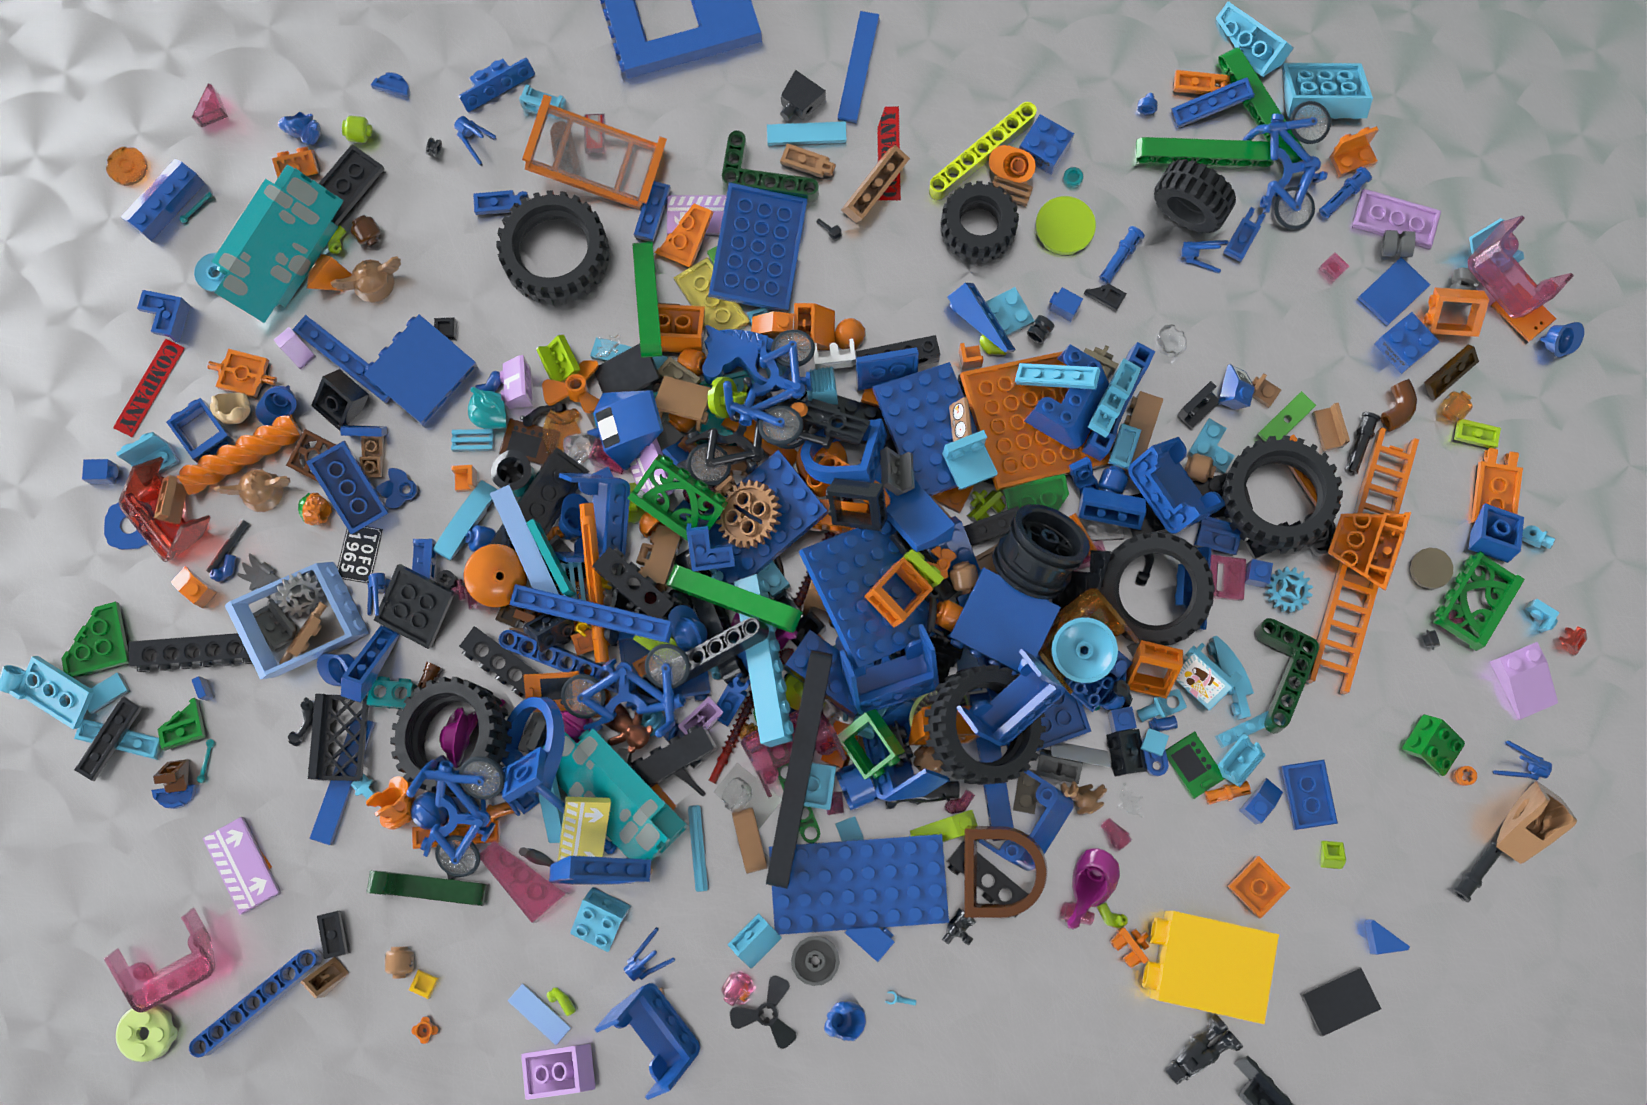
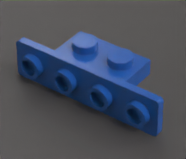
M526 57L511 66L503 58L496 60L490 66L476 71L474 75L469 77L474 87L461 93L459 98L466 111L470 112L534 76L535 72Z
M1197 548L1207 560L1210 568L1211 548ZM1178 564L1176 575L1177 590L1175 594L1176 606L1187 609L1192 598V581L1186 568L1182 564ZM1207 619L1198 630L1207 629Z

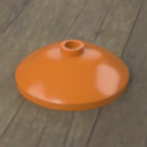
M490 544L479 548L470 556L464 569V583L468 593L478 603L488 607H503L510 604L515 584L526 586L527 575L514 549L502 544ZM498 572L502 573V579L500 580L496 578Z

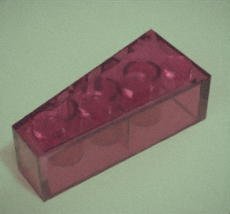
M494 841L480 853V860L531 923H537L569 895L567 891L555 883L549 882V878L526 863L500 842Z

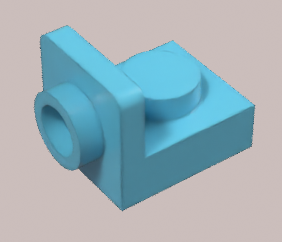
M1539 599L1530 601L1525 609L1531 612L1530 615L1538 620H1543L1538 631L1542 633L1552 630L1558 622L1556 618L1560 612Z

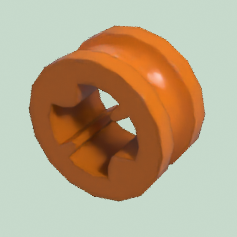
M1463 766L1455 771V780L1462 786L1472 785L1477 780V772L1471 766ZM1463 770L1470 774L1466 780L1462 779L1464 776Z

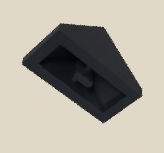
M812 611L806 615L807 620L796 629L798 631L797 637L790 639L797 647L810 630L817 635H822L826 631V625Z

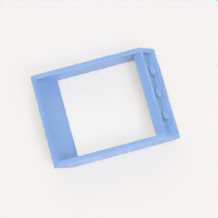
M334 562L315 563L292 575L297 577L298 572L303 577L306 573H309L310 577L316 575L345 635L280 665H277L249 604L278 592L277 585L283 586L282 579L288 581L290 579L289 575L238 597L225 605L261 680L278 677L317 659L322 654H328L369 634L365 622L362 620L356 604L353 602Z

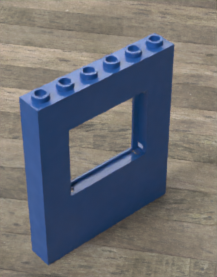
M600 0L601 4L606 6V9H603L606 21L611 23V26L608 27L611 38L616 40V43L613 44L616 56H621V60L618 63L621 73L625 72L627 79L762 42L760 26L751 0H691L699 27L650 41L646 39L635 0Z

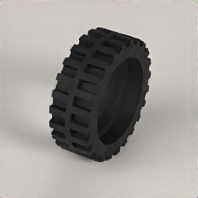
M548 190L547 195L540 196L539 192L533 194L534 198L528 201L524 197L520 200L522 205L518 208L513 205L510 208L512 214L510 217L504 216L502 219L504 228H498L497 232L500 241H496V247L499 251L497 255L508 279H510L515 289L520 290L522 295L525 297L530 295L533 301L540 303L541 299H545L547 305H553L555 300H559L561 305L567 304L566 299L572 297L574 301L579 300V294L584 291L586 294H589L592 291L590 286L593 283L599 284L601 281L599 274H605L607 270L605 261H609V243L596 211H592L590 204L587 202L582 204L580 197L573 195L572 198H569L567 192L560 191V195H554L553 190ZM552 219H563L576 223L586 236L587 253L575 269L558 277H540L527 270L521 261L520 245L524 236L534 226Z
M1286 435L1281 440H1276V436H1269L1265 443H1263L1262 439L1255 441L1253 447L1247 446L1243 449L1241 455L1236 457L1225 478L1226 480L1222 487V492H1224L1222 499L1226 506L1224 516L1226 519L1231 518L1230 527L1233 531L1238 529L1241 532L1239 538L1243 541L1246 538L1253 541L1251 546L1256 549L1259 545L1266 547L1265 552L1272 553L1273 549H1279L1280 554H1285L1292 548L1294 552H1297L1305 545L1309 547L1324 535L1340 510L1341 504H1339V501L1343 497V490H1339V486L1342 483L1341 477H1335L1334 475L1337 467L1335 464H1328L1329 456L1325 452L1321 455L1316 451L1318 446L1312 444L1309 447L1303 444L1305 440L1298 438L1297 441H1291L1290 436ZM1266 464H1284L1301 471L1311 481L1316 490L1317 504L1313 514L1305 522L1297 526H1278L1265 521L1252 510L1246 499L1245 488L1250 475L1257 468Z
M1151 532L1142 533L1127 539L1112 551L1098 596L1105 618L1112 625L1113 629L1126 639L1138 644L1143 640L1170 646L1189 638L1207 619L1214 602L1215 585L1212 570H1210L1207 560L1195 546L1173 534ZM1160 553L1175 558L1186 568L1191 577L1193 592L1190 604L1179 618L1168 624L1148 625L1139 622L1125 610L1120 599L1119 584L1124 570L1132 561L1146 554Z
M982 665L957 671V674L947 676L945 678L946 683L938 684L935 688L938 694L930 696L928 702L932 704L931 709L925 710L924 717H929L928 725H924V732L929 731L930 736L926 743L928 747L933 746L935 753L932 754L934 760L942 761L943 764L940 768L944 772L952 771L951 777L956 780L964 779V783L978 785L1006 783L1008 780L1020 777L1019 772H1027L1031 768L1029 762L1036 761L1039 757V754L1036 753L1037 748L1043 747L1044 741L1040 740L1041 733H1046V726H1042L1041 718L1045 717V713L1040 715L1013 739L1006 753L1000 759L986 763L973 759L961 745L956 729L957 707L968 692L977 688H988L999 694L1020 674L1011 675L1012 669L1007 667L999 669V665Z
M439 677V683L430 680L426 682L427 687H417L414 690L415 695L412 698L407 696L404 700L406 703L404 709H398L396 713L399 716L397 724H392V730H395V737L390 738V744L395 746V751L391 752L393 759L399 761L396 765L398 771L406 773L403 776L406 781L412 783L418 773L428 763L425 755L424 741L430 722L441 709L457 701L471 705L479 721L478 741L468 759L476 756L488 757L503 768V765L500 763L503 757L508 758L509 752L505 750L507 743H512V737L508 736V730L512 729L511 722L505 720V717L509 714L507 709L500 707L503 702L498 697L493 696V692L459 677H452V679ZM472 762L465 768L467 771L487 770L489 776L485 782L490 783L494 780L492 774L496 769L486 762ZM425 779L419 789L436 794L437 781ZM446 784L445 794L449 797H457ZM467 784L474 791L483 789V786Z

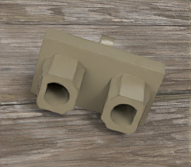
M1105 345L1103 350L1095 347L1094 351L1085 348L1084 352L1101 363L1107 379L1115 373L1119 364L1112 361L1114 355L1107 352L1109 346Z

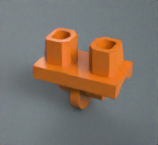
M1125 927L1116 930L1117 934L1110 940V943L1117 951L1125 945L1128 946L1131 952L1123 957L1128 967L1132 968L1139 963L1145 964L1149 959L1138 945L1140 944L1144 950L1149 947L1145 941L1149 936L1148 933L1140 934L1135 928L1131 931L1135 937L1133 939Z

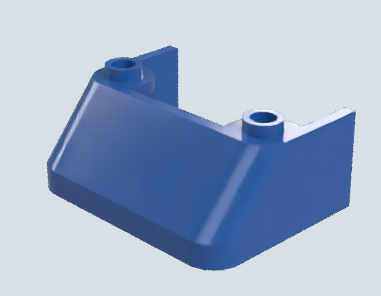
M559 473V477L562 479L578 482L582 493L593 495L599 558L609 547L611 549L616 547L625 555L630 501L627 499L630 495L629 483L624 479L581 473ZM582 537L577 538L575 541L574 552H555L556 556L564 562H585Z
M923 624L918 625L920 639L913 640L906 646L904 656L866 669L863 666L855 670L852 663L848 661L844 650L840 651L843 672L855 708L859 714L863 715L865 712L873 709L878 711L935 690L939 684L935 648Z
M1024 649L1019 651L1023 656L1018 667L1021 675L991 702L985 700L976 701L972 704L970 710L960 705L957 707V710L976 735L998 746H1005L1010 743L1065 693V688L1060 681L1035 656Z
M911 699L896 704L887 710L882 717L887 726L893 725L895 727L894 721L896 720L900 726L905 727L908 738L905 739L906 743L909 741L911 731L909 716L915 702ZM874 732L875 736L873 739L863 736L862 739L866 755L873 765L876 766L888 757L890 752L877 733ZM904 762V766L896 768V765L892 767L888 765L884 768L885 773L877 779L872 777L876 795L884 801L924 797L949 781L948 776L928 769H924L914 775L913 768L908 762Z
M1028 770L1024 773L1040 782L1036 790L1037 801L1047 807L1029 836L1037 842L1045 854L1073 810L1074 804L1071 797L1064 796L1061 790ZM977 839L980 844L1026 871L1035 869L1031 855L1018 843L1006 840L999 849L985 839Z
M648 983L612 1008L594 1029L598 1033L611 1026L622 1029L630 1024L653 1054L654 1058L650 1062L649 1071L656 1083L646 1094L645 1098L647 1100L671 1091L700 1052L698 1040L655 984Z

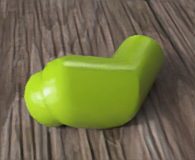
M340 225L328 242L329 251L335 255L341 252V238L347 233Z
M983 334L981 335L979 340L980 346L987 354L1006 355L1007 352L1002 351Z
M1107 902L1097 906L1107 926L1123 928L1127 925L1128 918L1126 915L1112 913Z
M552 988L551 991L547 992L548 1000L551 1003L558 1000L566 1016H570L576 1011L570 998L559 988Z

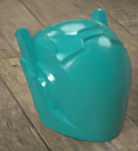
M472 387L470 391L473 395L468 404L470 421L483 429L506 428L504 401L501 400V394Z

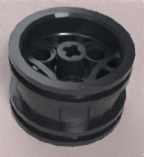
M1028 504L1022 506L1016 512L1009 525V533L999 540L998 545L993 551L992 560L999 575L1010 586L1027 596L1047 600L1057 598L1064 592L1066 586L1071 581L1072 571L1078 569L1089 553L1090 546L1084 531L1067 515L1045 505Z

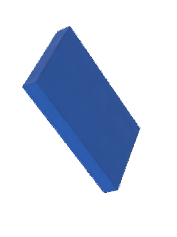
M1400 257L1358 299L1388 326L1431 284Z
M917 347L856 357L858 390L873 388V386L918 372Z
M1325 759L1281 766L1293 830L1338 824Z

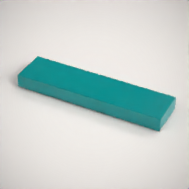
M534 519L526 522V525L560 591L567 597L574 596L576 592L540 523Z

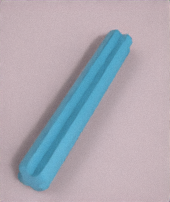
M693 805L688 807L694 881L695 890L702 892L708 890L701 807Z

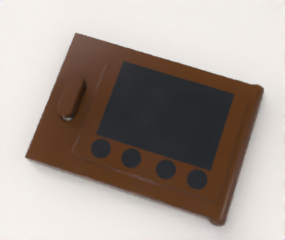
M510 418L499 454L501 455L509 450H517L522 452L529 462L543 465L554 447L557 446L561 432L537 425L526 427L522 421Z

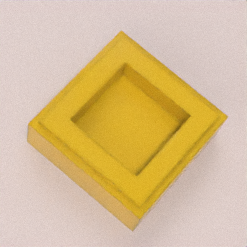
M418 969L409 991L430 999L439 978Z

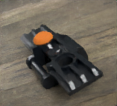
M789 398L772 406H788L795 409L802 417L803 430H810L812 425L824 428L826 438L802 430L801 435L796 440L802 439L819 444L825 449L830 448L834 438L860 445L871 423L870 420L842 413L840 406L816 399L804 402ZM776 411L770 414L777 418H783L785 424L794 426L795 429L792 436L796 434L799 428V421L794 414L787 411ZM837 421L843 423L839 428H835Z

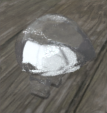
M587 433L568 435L563 441L564 452L578 463L587 461L593 455L597 445L596 437Z

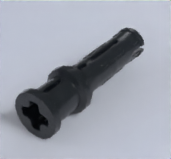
M1362 413L1361 425L1356 429L1357 439L1345 471L1353 474V471L1355 475L1359 473L1369 440L1374 438L1376 424L1381 419L1375 413Z
M1492 842L1474 868L1463 875L1464 879L1458 887L1452 889V892L1461 900L1468 903L1471 901V895L1477 888L1482 886L1481 880L1503 851L1496 847V842Z

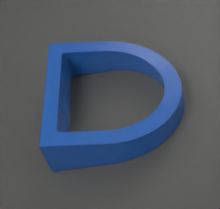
M882 419L870 420L871 423L862 439L866 440L867 444L860 465H820L813 461V459L823 446L805 441L801 448L800 456L807 473L814 479L826 484H831L834 478L874 483L881 459L880 450L884 449L887 438ZM837 423L835 428L841 427L843 423ZM824 428L814 433V435L826 438Z
M530 697L520 702L507 719L512 725V729L508 730V736L512 737V743H507L505 751H508L509 755L508 758L503 757L501 762L507 767L524 757L518 750V746L528 718L538 708L543 713L547 725V737L544 747L546 758L542 784L551 791L564 750V721L559 707L552 699L547 697ZM534 788L529 790L531 793L537 792Z
M568 856L550 866L549 882L572 885H618L650 882L651 859Z

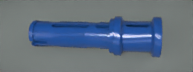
M1364 167L1356 169V173L1351 178L1345 180L1344 186L1319 209V213L1328 219L1352 194L1360 192V188L1366 182L1372 180L1371 173Z
M1134 226L1128 228L1127 235L1119 242L1117 252L1099 276L1103 282L1110 284L1129 254L1135 252L1136 245L1145 237V234L1139 228Z

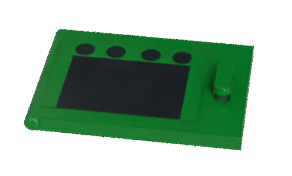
M1195 731L1166 749L1169 763L1193 799L1225 779Z

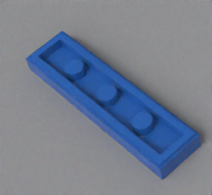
M1248 77L1173 107L1171 111L1178 128L1254 98L1255 95Z

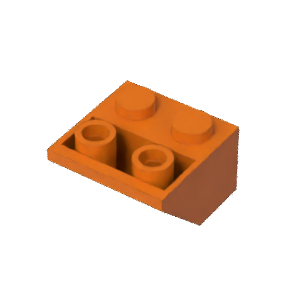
M794 303V330H801L811 336L814 343H817V350H830V344L835 343V310L815 303ZM794 335L797 350H811V345L805 337Z

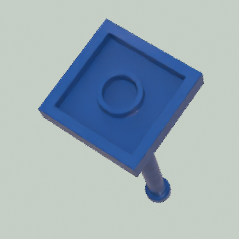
M539 747L507 766L502 796L506 802L509 803L534 788L564 814L565 803L542 784L546 751L543 748ZM605 838L604 851L607 854H612L617 846Z

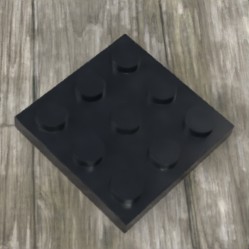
M398 564L379 606V615L375 616L374 621L429 649L433 645L455 592L402 564Z

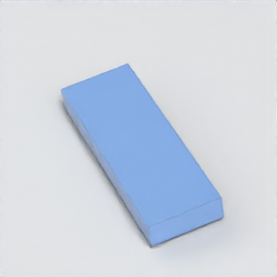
M524 983L508 999V1002L555 1045L572 1028Z

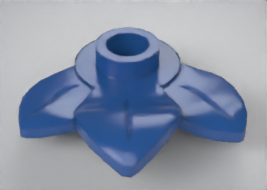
M389 468L388 475L390 480L376 487V490L383 497L387 498L385 503L387 508H398L405 500H411L417 494L416 484L408 480L407 474L403 470L397 468ZM410 487V492L404 493L405 488Z

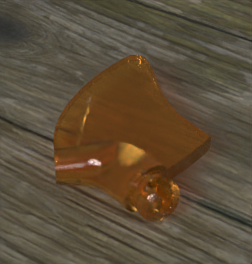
M576 408L560 413L550 410L543 424V440L549 455L554 447L562 450L568 442L581 436L575 421L580 416Z

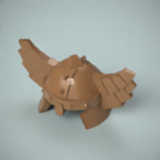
M398 256L391 257L384 264L371 259L362 260L353 269L351 277L336 279L330 283L337 290L346 291L354 289L357 296L364 301L372 303L382 301L393 290L395 283L393 273L399 269L401 259Z
M254 469L243 475L238 485L214 487V490L220 492V494L240 495L243 503L249 509L255 512H266L279 504L283 497V487L289 486L291 481L287 476L278 477L276 474L263 471V469Z

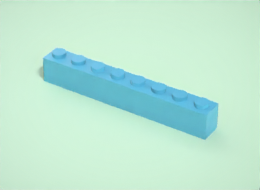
M757 574L734 581L736 587L769 598V584L766 579ZM739 614L741 622L750 618ZM767 624L769 627L768 637L745 650L760 743L773 747L793 741L792 733H794V727L789 718L790 705L786 700L785 692L787 691V686L782 677L783 664L778 654L780 646L775 636L776 627Z

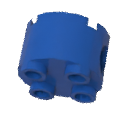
M854 763L838 769L835 773L850 811L879 800L871 778L865 780Z

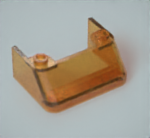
M1095 588L1085 591L1058 612L1038 653L1069 694L1073 693V690L1065 681V676L1056 667L1052 657L1054 637L1064 624L1077 618H1092L1104 623L1115 637L1126 631L1135 643L1139 642L1121 616L1102 593Z

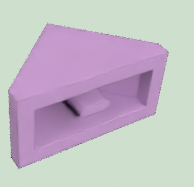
M290 327L274 339L276 344L299 369L316 357Z
M708 697L678 727L685 735L688 734L687 730L697 724L699 727L706 726L707 730H709L724 712Z

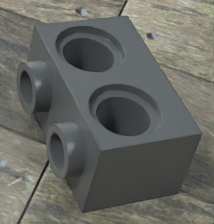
M1042 749L1040 750L1036 775L1070 783L1075 781L1076 784H1079L1083 762L1053 757L1051 750Z

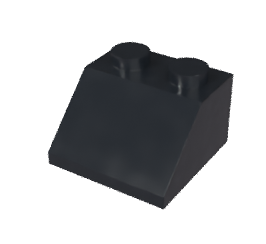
M341 369L322 376L311 406L340 431V427L348 425L363 410L369 394Z

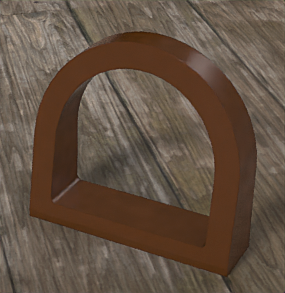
M968 825L965 828V917L1006 918L1018 915L1029 909L1042 894L1047 881V862L1040 846L1028 834L1015 828ZM977 839L1010 840L1018 843L1029 852L1035 864L1036 880L1033 889L1025 898L1012 904L977 903Z

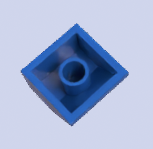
M1485 503L1470 532L1469 550L1478 553L1482 552L1486 556L1509 563L1521 552L1524 517Z

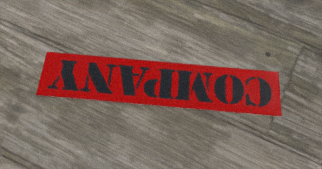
M899 106L884 107L877 127L878 162L891 147L896 145L900 149ZM900 172L878 201L901 200Z
M165 338L114 424V429L133 437L185 349L184 347Z

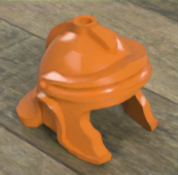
M401 776L392 778L387 789L373 794L366 801L368 807H381L374 815L380 816L381 825L391 830H395L412 820L411 807L415 798L407 796L406 792L411 783Z

